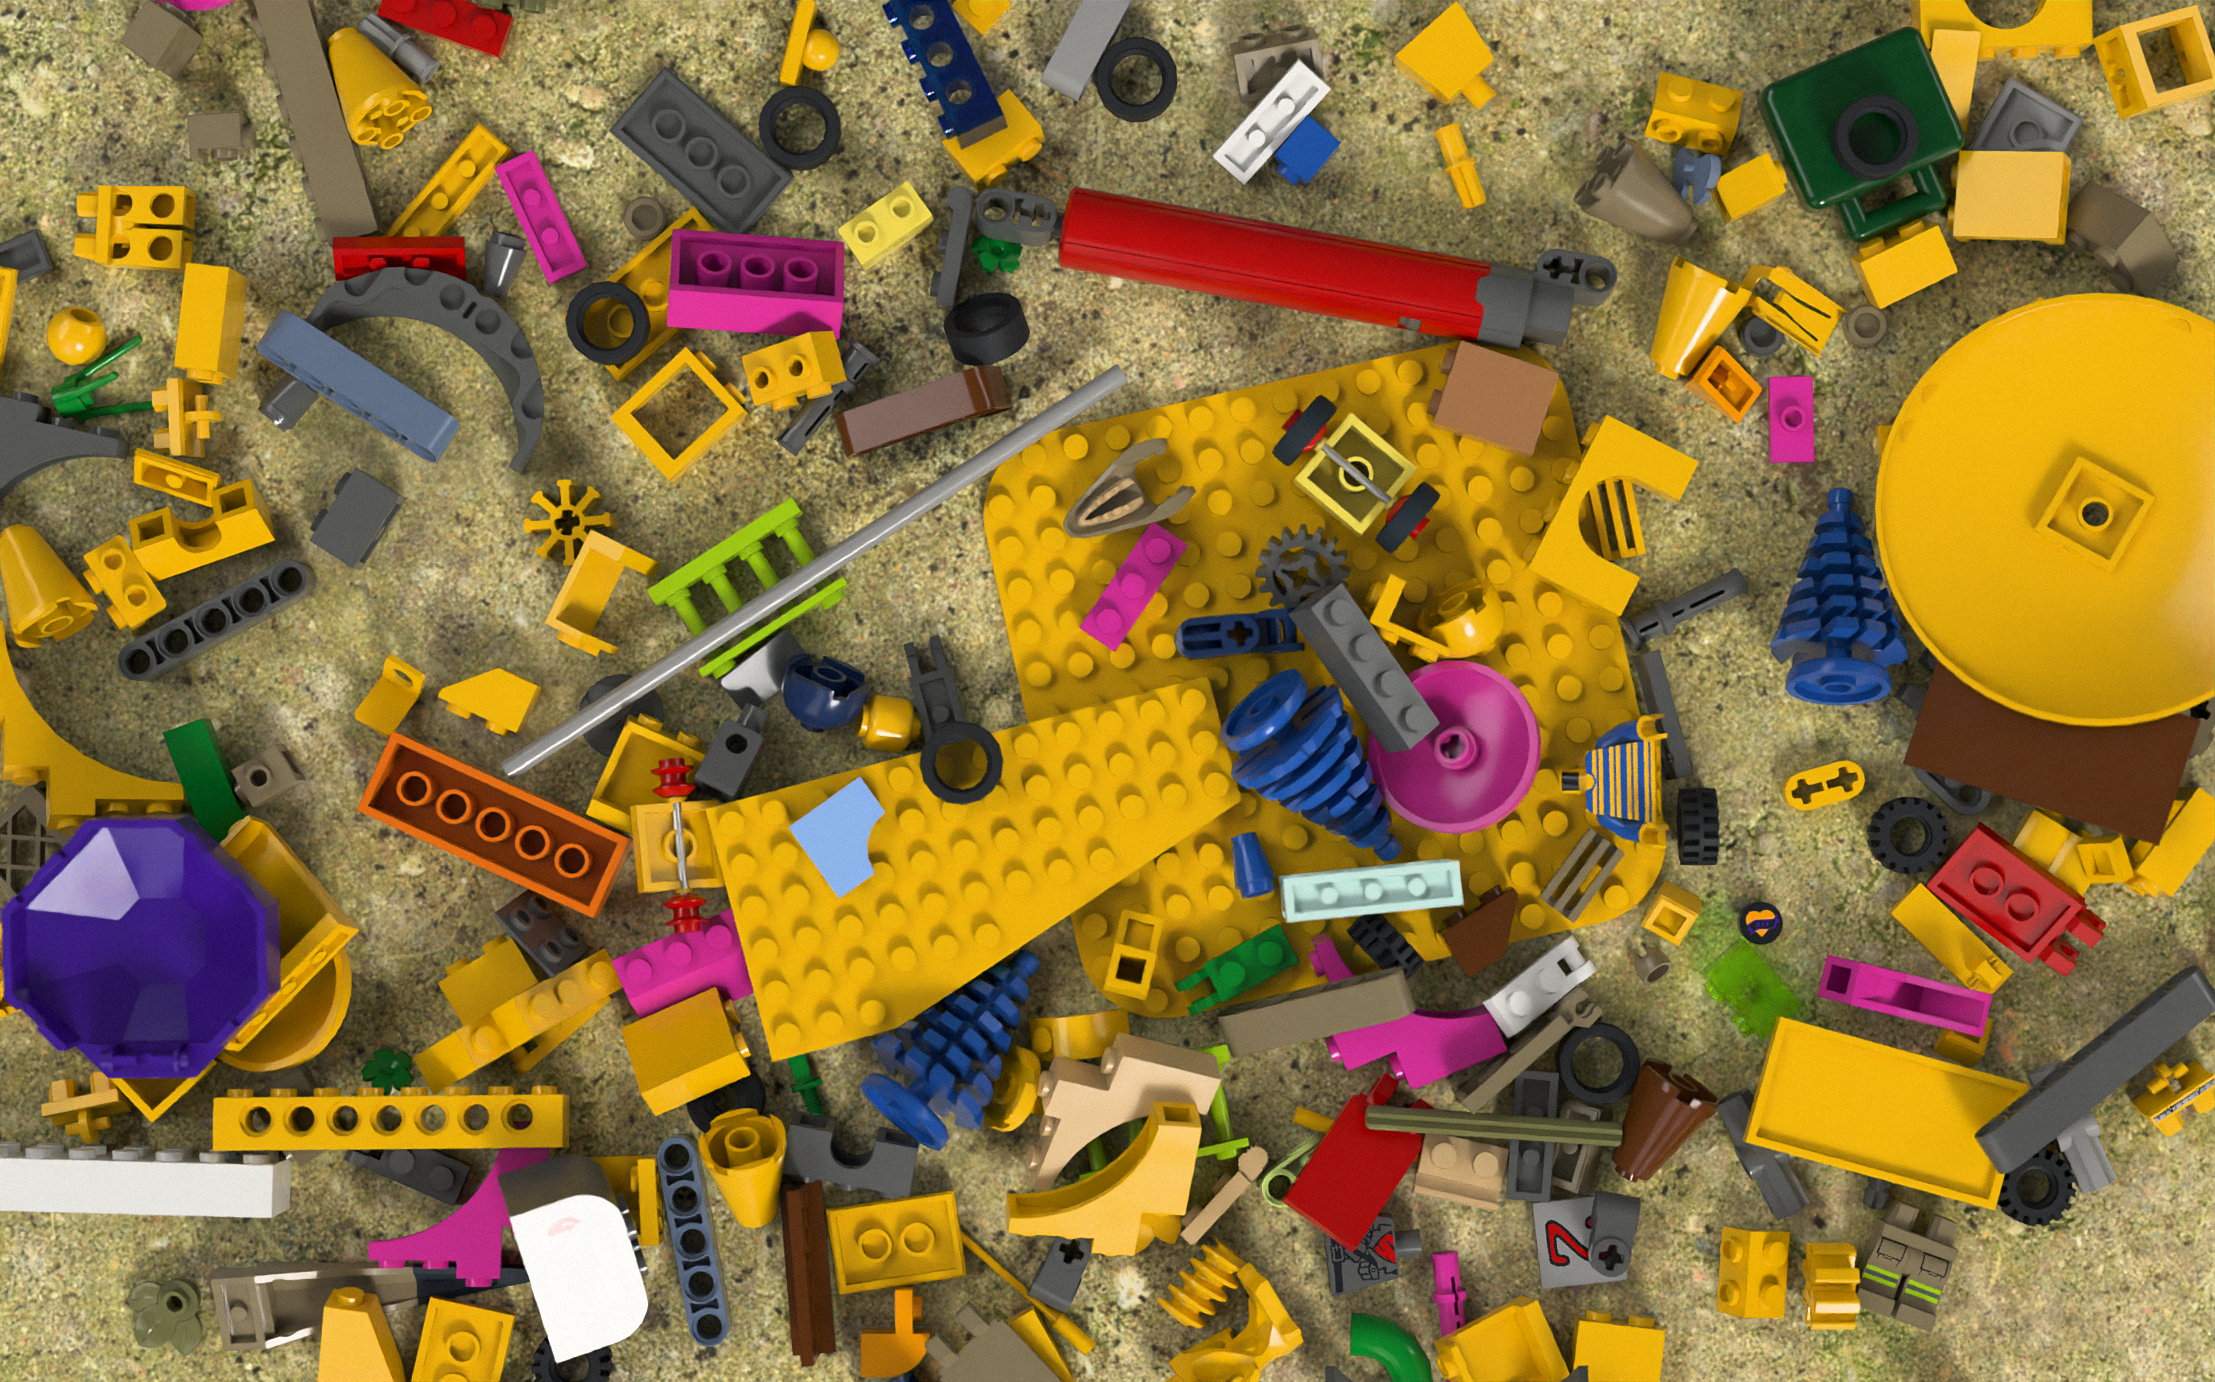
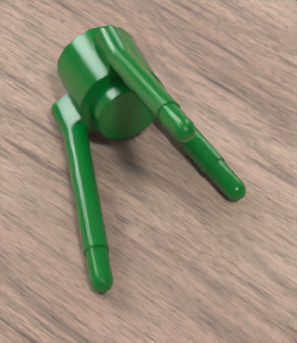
M140 335L124 342L78 373L65 377L64 383L52 387V399L61 417L67 419L76 415L79 421L83 422L93 417L154 409L152 401L91 407L92 404L97 402L94 390L116 380L119 375L113 371L91 381H88L86 378L139 345L143 340Z

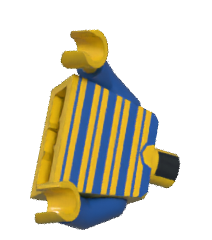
M1663 713L1646 715L1638 720L1620 723L1597 739L1594 750L1586 751V768H1563L1562 770L1563 794H1586L1587 812L1595 813L1600 825L1623 839L1639 842L1643 847L1650 849H1666L1667 845L1658 842L1657 834L1659 830H1669L1668 824L1656 823L1662 821L1661 739L1667 738L1668 734H1659L1656 731L1655 722L1657 719L1664 718Z

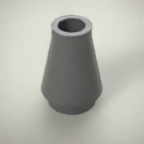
M492 231L491 239H486L483 291L507 296L509 287L527 253V250L524 249L526 239L505 232Z

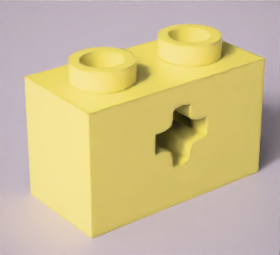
M907 180L837 230L859 264L866 271L934 224L935 221L931 212Z

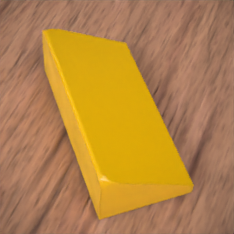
M138 447L135 450L134 483L211 508L210 492L225 487V483L219 473Z

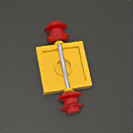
M684 758L663 759L658 761L659 768L650 770L652 774L660 776V785L654 788L652 792L661 798L669 799H666L665 803L641 804L630 807L638 893L674 891V895L680 894L672 896L663 904L664 907L673 910V919L665 923V926H674L675 934L700 932V923L709 922V919L699 914V907L705 904L707 900L698 894L689 893H693V889L726 886L706 813L707 808L718 806V800L684 802L683 797L689 795L696 788V785L686 782V773L693 770L694 766L685 765Z

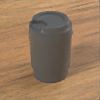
M287 373L262 398L258 410L285 432L288 429L291 430L319 397V392Z

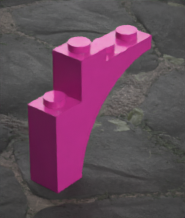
M1327 932L1311 938L1315 951L1308 953L1317 977L1326 975L1328 982L1356 976L1337 953ZM1484 1004L1478 1007L1452 1011L1417 1008L1411 1014L1394 1021L1338 1033L1324 1038L1333 1062L1342 1060L1347 1071L1394 1052L1395 1055L1388 1058L1393 1073L1398 1082L1405 1079L1411 1090L1507 1051L1496 1021Z
M513 1121L514 1125L520 1130L526 1129L532 1122ZM500 1148L496 1161L486 1180L465 1205L445 1220L421 1232L393 1239L371 1240L369 1242L368 1260H378V1268H404L405 1260H422V1268L448 1269L449 1261H457L456 1278L466 1279L465 1286L491 1287L492 1279L501 1278L503 1226H511V1234L515 1235L497 1176L547 1160L549 1148Z

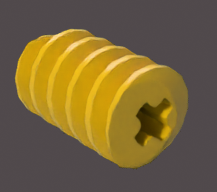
M1213 1234L1211 1235L1217 1243L1215 1248L1203 1243L1200 1246L1206 1259L1204 1261L1194 1257L1189 1259L1195 1273L1190 1274L1182 1270L1179 1271L1178 1274L1184 1286L1182 1288L1173 1284L1167 1286L1173 1296L1172 1301L1161 1297L1156 1299L1170 1315L1187 1328H1190L1191 1325L1204 1329L1206 1322L1201 1312L1211 1316L1217 1313L1212 1299L1220 1302L1228 1300V1296L1222 1286L1237 1289L1239 1282L1234 1272L1238 1273L1246 1264L1242 1257Z

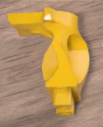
M1250 1262L1245 1264L1237 1273L1238 1278L1249 1295V1322L1246 1328L1234 1338L1235 1334L1228 1326L1184 1352H1180L1167 1362L1174 1375L1165 1382H1258L1261 1376L1260 1371L1269 1362L1291 1353L1304 1343L1301 1330L1288 1315L1270 1283L1257 1272Z

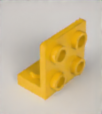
M657 1154L589 1157L599 1163L606 1171L614 1194L623 1192L638 1235V1242H641V1247L659 1246L665 1238L663 1194Z

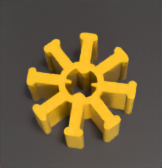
M569 479L558 480L556 483L560 487L561 506H556L548 499L549 495L541 490L534 494L531 502L542 506L551 515L549 520L533 521L528 518L524 519V531L532 536H535L537 532L551 531L552 534L541 547H536L535 552L543 559L552 561L554 553L564 543L566 559L563 560V565L572 568L579 554V542H585L590 528L608 527L615 529L616 522L615 516L609 512H605L600 516H588L589 512L599 501L605 500V496L595 488L588 486L587 493L576 505L574 489L577 488V484ZM568 513H573L572 517L580 520V525L573 527L571 535H567L568 531L560 527L561 522L567 521Z
M1806 1243V1259H1802L1801 1267L1806 1281L1805 1288L1801 1290L1802 1304H1806V1326H1810L1811 1330H1855V1314H1859L1860 1300L1855 1291L1856 1284L1860 1283L1859 1268H1854L1855 1246L1850 1245V1243Z

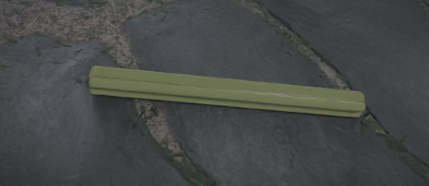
M1377 1105L1367 1106L1365 1112V1126L1371 1130L1615 1147L1620 1146L1623 1134L1622 1125L1617 1122L1477 1112L1473 1115L1471 1112Z

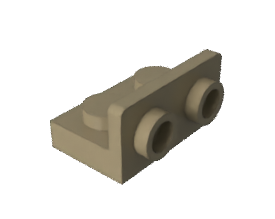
M1303 24L1289 25L1280 30L1281 33L1264 36L1263 33H1249L1240 36L1238 42L1229 44L1242 104L1260 101L1298 58L1325 81L1319 40L1312 27L1306 28Z

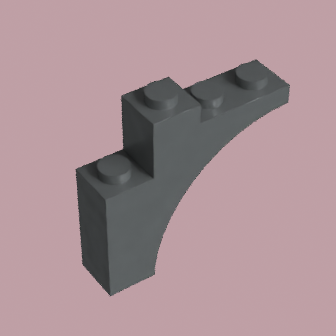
M13 391L12 398L0 396V503L23 481L53 465L89 457H111L127 460L130 443L117 439L119 431L93 426L92 433L76 430L77 422L52 416L50 424H48L51 408L39 405V396L19 391Z

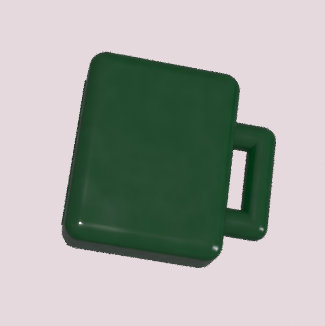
M1911 26L1897 29L1767 85L1759 94L1757 99L1758 109L1801 208L1804 212L1816 214L1835 206L1847 235L1852 241L1856 243L1866 242L1918 218L1941 210L1946 205L1948 200L1947 192L1934 164L1960 151L1965 143V134L1923 36L1918 29ZM1881 94L1896 98L1909 108L1917 121L1919 139L1915 154L1904 168L1887 179L1866 181L1854 178L1839 166L1832 153L1830 138L1834 122L1847 106L1863 96ZM1876 112L1864 114L1857 118L1851 126L1849 133L1850 147L1855 155L1865 162L1873 164L1885 162L1892 158L1898 150L1900 142L1899 129L1894 121L1884 114ZM1909 174L1911 175L1917 192L1866 213L1859 197L1860 195Z

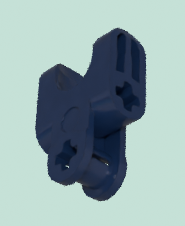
M1296 607L1269 609L1250 614L1189 618L1178 627L1174 639L1179 654L1189 660L1262 653L1264 655L1305 651V643L1298 642L1297 626L1288 615ZM1280 621L1283 623L1284 641L1281 640ZM1240 626L1242 631L1247 632V638L1243 643H1236L1235 639L1230 638V632L1234 627Z

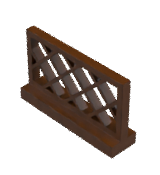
M822 1180L810 1183L786 1181L781 1182L779 1195L793 1356L800 1355L801 1368L813 1367L821 1353L837 1351L824 1187Z

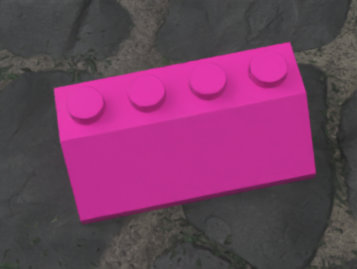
M683 229L672 230L667 311L668 327L800 336L808 332L834 331L835 338L839 339L844 306V242Z
M732 908L708 918L709 922L700 923V932L674 933L612 960L627 998L640 1019L714 987L718 989L724 1001L730 999L735 1001L754 993Z

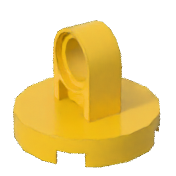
M1016 1044L1010 1046L1011 1049L1006 1056L1000 1051L994 1054H998L1003 1068L999 1079L990 1081L994 1090L990 1103L985 1107L981 1106L985 1116L982 1123L1002 1132L1013 1131L1024 1122L1029 1113L1040 1117L1044 1113L1042 1097L1037 1095L1041 1064L1036 1053Z

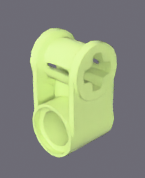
M1315 1133L1299 1143L1285 1157L1261 1174L1259 1191L1262 1197L1271 1205L1287 1207L1281 1201L1283 1197L1275 1198L1270 1196L1268 1191L1270 1180L1277 1175H1285L1289 1178L1291 1186L1309 1159V1154L1313 1153L1321 1141L1319 1133Z

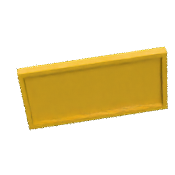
M1777 1015L1743 1141L1995 1210L2005 1174H1999L1975 1140L1974 1135L1980 1128L2029 1090L2030 1085Z

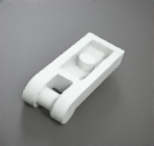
M1572 934L1558 942L1483 1002L1507 1038L1516 1035L1580 982L1597 971L1591 960H1585L1578 951L1579 943ZM1562 958L1571 969L1566 975L1557 964Z

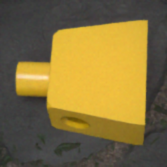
M1457 1L1399 51L1393 60V64L1446 106L1462 93L1477 110H1480L1497 94L1481 76L1492 65L1494 58Z

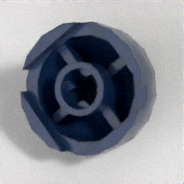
M811 654L792 656L787 663L781 688L784 703L789 712L797 720L801 721L800 725L804 729L815 733H822L825 729L833 730L849 725L859 715L867 700L871 685L870 682L865 685L863 684L865 675L848 663L835 658L823 656L822 663H809L807 661Z

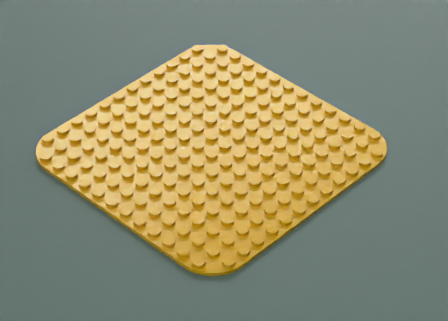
M1458 340L1054 430L998 466L991 478L985 497L984 527L1028 723L1208 676L1221 726H1223L1229 714L1253 689L1284 670L1296 669L1307 681V692L1322 685H1326V688L1330 685L1338 688L1344 703L1343 710L1348 712L1353 724L1352 734L1358 737L1362 746V759L1367 760L1369 764L1368 738L1370 729L1298 627V642L1305 643V651L1264 655L1262 653L1189 660L1179 654L1174 643L1178 627L1189 618L1259 613V611L1284 608L1285 605L1281 602L1273 607L1269 605L1273 595L1271 591L1260 593L1259 587L1266 578L1256 577L1257 567L1264 564L1258 560L1262 549L1270 550L1267 542L1272 535L1282 540L1281 533L1283 528L1288 526L1293 534H1297L1300 525L1306 524L1308 534L1314 535L1318 527L1323 528L1322 539L1325 541L1334 536L1338 538L1334 547L1336 552L1340 550L1347 551V558L1341 565L1351 567V572L1348 578L1342 580L1348 583L1347 591L1365 617L1369 607L1364 606L1363 603L1373 581H1382L1384 577L1390 574L1405 580L1406 584L1389 622L1421 636L1423 635L1417 627V618L1424 608L1430 614L1438 606L1434 599L1437 595L1468 578L1477 577L1480 583H1484V577H1488L1496 588L1505 608V622L1500 635L1494 641L1495 647L1489 653L1479 658H1474L1473 656L1466 658L1449 657L1442 660L1437 658L1436 662L1450 660L1470 661L1499 672L1517 686L1533 708L1540 728V764L1529 792L1509 815L1485 829L1465 834H1444L1429 831L1403 818L1382 797L1379 807L1387 808L1392 822L1387 832L1392 833L1402 845L1399 855L1387 862L1382 861L1377 856L1372 846L1365 849L1358 848L1349 843L1346 836H1336L1325 830L1324 824L1321 826L1301 817L1303 815L1301 811L1296 814L1278 804V799L1271 801L1257 793L1255 788L1251 787L1248 789L1237 783L1242 801L1070 914L1083 967L1092 983L1108 1000L1120 1008H1127L1128 1012L1144 1017L1174 1018L1190 1015L1187 1007L1191 1005V1002L1202 996L1206 997L1217 990L1209 976L1187 991L1178 992L1174 983L1203 968V963L1276 924L1280 925L1299 962L1224 1003L1221 1000L1203 1011L1328 983L1326 975L1317 977L1308 953L1315 951L1311 938L1326 932L1343 962L1356 976L1382 970L1346 931L1361 915L1287 923L1286 918L1282 915L1279 877L1281 875L1445 858L1450 861L1459 860L1463 905L1380 913L1413 946L1425 962L1452 956L1437 933L1445 928L1441 921L1461 908H1464L1466 913L1478 907L1481 905L1478 897L1500 884L1503 890L1509 886L1514 887L1518 893L1508 943L1614 919L1633 908L1649 892L1661 870L1665 849L1645 848L1639 842L1621 838L1600 825L1595 813L1587 812L1586 794H1563L1562 791L1563 768H1586V751L1595 749V743L1600 736L1622 722L1641 718L1623 636L1617 621L1618 617L1614 618L1523 571L1528 562L1522 558L1524 550L1533 535L1540 538L1547 525V522L1541 520L1542 515L1552 497L1560 499L1567 485L1561 482V478L1572 458L1579 461L1582 456L1568 395L1559 376L1533 455L1529 458L1430 426L1433 415L1426 413L1434 389L1440 391L1443 389L1447 375L1440 373L1447 349L1456 350L1457 344L1461 341ZM1468 342L1555 371L1545 359L1523 344H1520L1519 349L1516 351ZM1319 395L1325 396L1337 407L1336 413L1327 422L1326 433L1321 439L1324 437L1329 439L1348 415L1352 413L1418 468L1395 495L1398 498L1396 502L1402 496L1412 494L1423 482L1431 485L1441 495L1436 504L1427 513L1426 516L1431 521L1415 540L1408 536L1392 553L1386 551L1375 541L1376 535L1385 526L1386 515L1391 509L1387 512L1383 509L1358 538L1293 483L1294 479L1315 456L1316 452L1314 449L1316 445L1310 452L1300 454L1293 464L1289 466L1284 465L1272 454L1273 448L1286 433L1281 427L1297 408L1304 412ZM1166 438L1169 445L1166 447L1165 453L1160 456L1153 454L1149 456L1148 460L1144 459L1136 466V476L1146 496L1155 504H1161L1167 500L1168 496L1173 497L1176 495L1180 486H1193L1196 493L1183 508L1173 516L1155 522L1188 546L1114 652L1079 627L1151 523L1095 537L1073 538L1066 533L1063 522L1074 504L1123 452L1145 440ZM1587 492L1579 509V529L1587 546L1598 556L1602 557L1589 492ZM1293 547L1288 550L1291 552H1295L1305 547ZM1319 553L1323 564L1330 567L1325 557ZM1301 566L1298 575L1306 577L1309 569ZM1277 576L1280 584L1287 590L1283 579ZM1315 591L1310 592V593L1305 594V595H1302V596H1304V597L1311 596ZM1280 621L1281 640L1284 641L1283 623ZM1240 626L1234 627L1230 632V638L1235 639L1236 643H1243L1247 638V632L1242 631ZM1397 641L1396 645L1393 644L1392 646L1385 644L1406 675L1430 664L1408 654L1411 646ZM1228 748L1233 766V763L1241 758L1238 756L1240 751H1232ZM1372 777L1370 783H1374V784H1375L1374 779H1373V777ZM1662 814V821L1656 822V823H1664L1663 814ZM1591 828L1625 854L1573 923L1541 900L1538 895L1586 830ZM1666 830L1658 831L1657 840L1660 844L1666 845ZM1256 832L1257 839L1277 879L1273 880L1275 890L1261 896L1242 899L1240 889H1235L1231 838L1245 833ZM1593 841L1589 843L1553 892L1552 897L1556 900L1559 899L1598 846ZM1604 852L1565 905L1571 910L1610 857L1608 852ZM1123 908L1165 918L1146 1000L1103 990Z

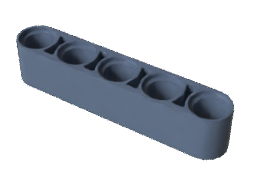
M281 310L256 345L258 351L269 361L429 462L436 463L439 461L460 429L459 422L448 412L291 312Z
M675 1134L660 1145L657 1152V1163L689 1331L692 1338L698 1344L705 1347H713L720 1344L729 1333L732 1326V1315L699 1146L693 1137L687 1134ZM681 1144L688 1149L689 1161L686 1165L677 1166L669 1160L668 1149L670 1145ZM681 1186L692 1188L697 1194L696 1206L692 1208L681 1206L676 1199L677 1189ZM686 1230H700L706 1239L705 1247L701 1250L690 1249L684 1242ZM698 1271L708 1273L714 1281L713 1290L709 1292L697 1291L692 1284L693 1274ZM705 1314L717 1316L722 1323L721 1332L715 1335L705 1333L700 1326L701 1316Z

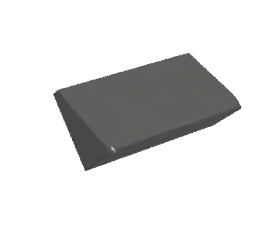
M785 629L718 682L741 710H743L746 703L759 707L781 690L784 672L789 659L792 656L807 653L792 633ZM809 657L807 662L814 663Z

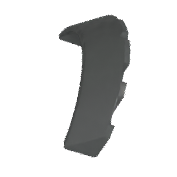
M406 267L383 268L382 270L365 273L347 281H340L324 292L305 320L322 332L343 323L363 318L402 317L437 326L458 337L474 349L496 374L508 396L518 434V453L508 467L521 475L524 474L542 433L544 416L543 388L539 369L529 343L514 320L500 305L490 297L482 296L476 287L459 278L438 271Z

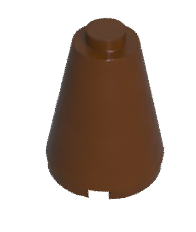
M1647 1058L1640 1068L1622 1123V1141L1620 1146L1614 1148L1611 1157L1617 1164L1615 1171L1634 1183H1637L1639 1179L1649 1180L1716 1113L1720 1105L1717 1103L1718 1098L1698 1080L1686 1073L1683 1077L1671 1073L1672 1065L1654 1058Z

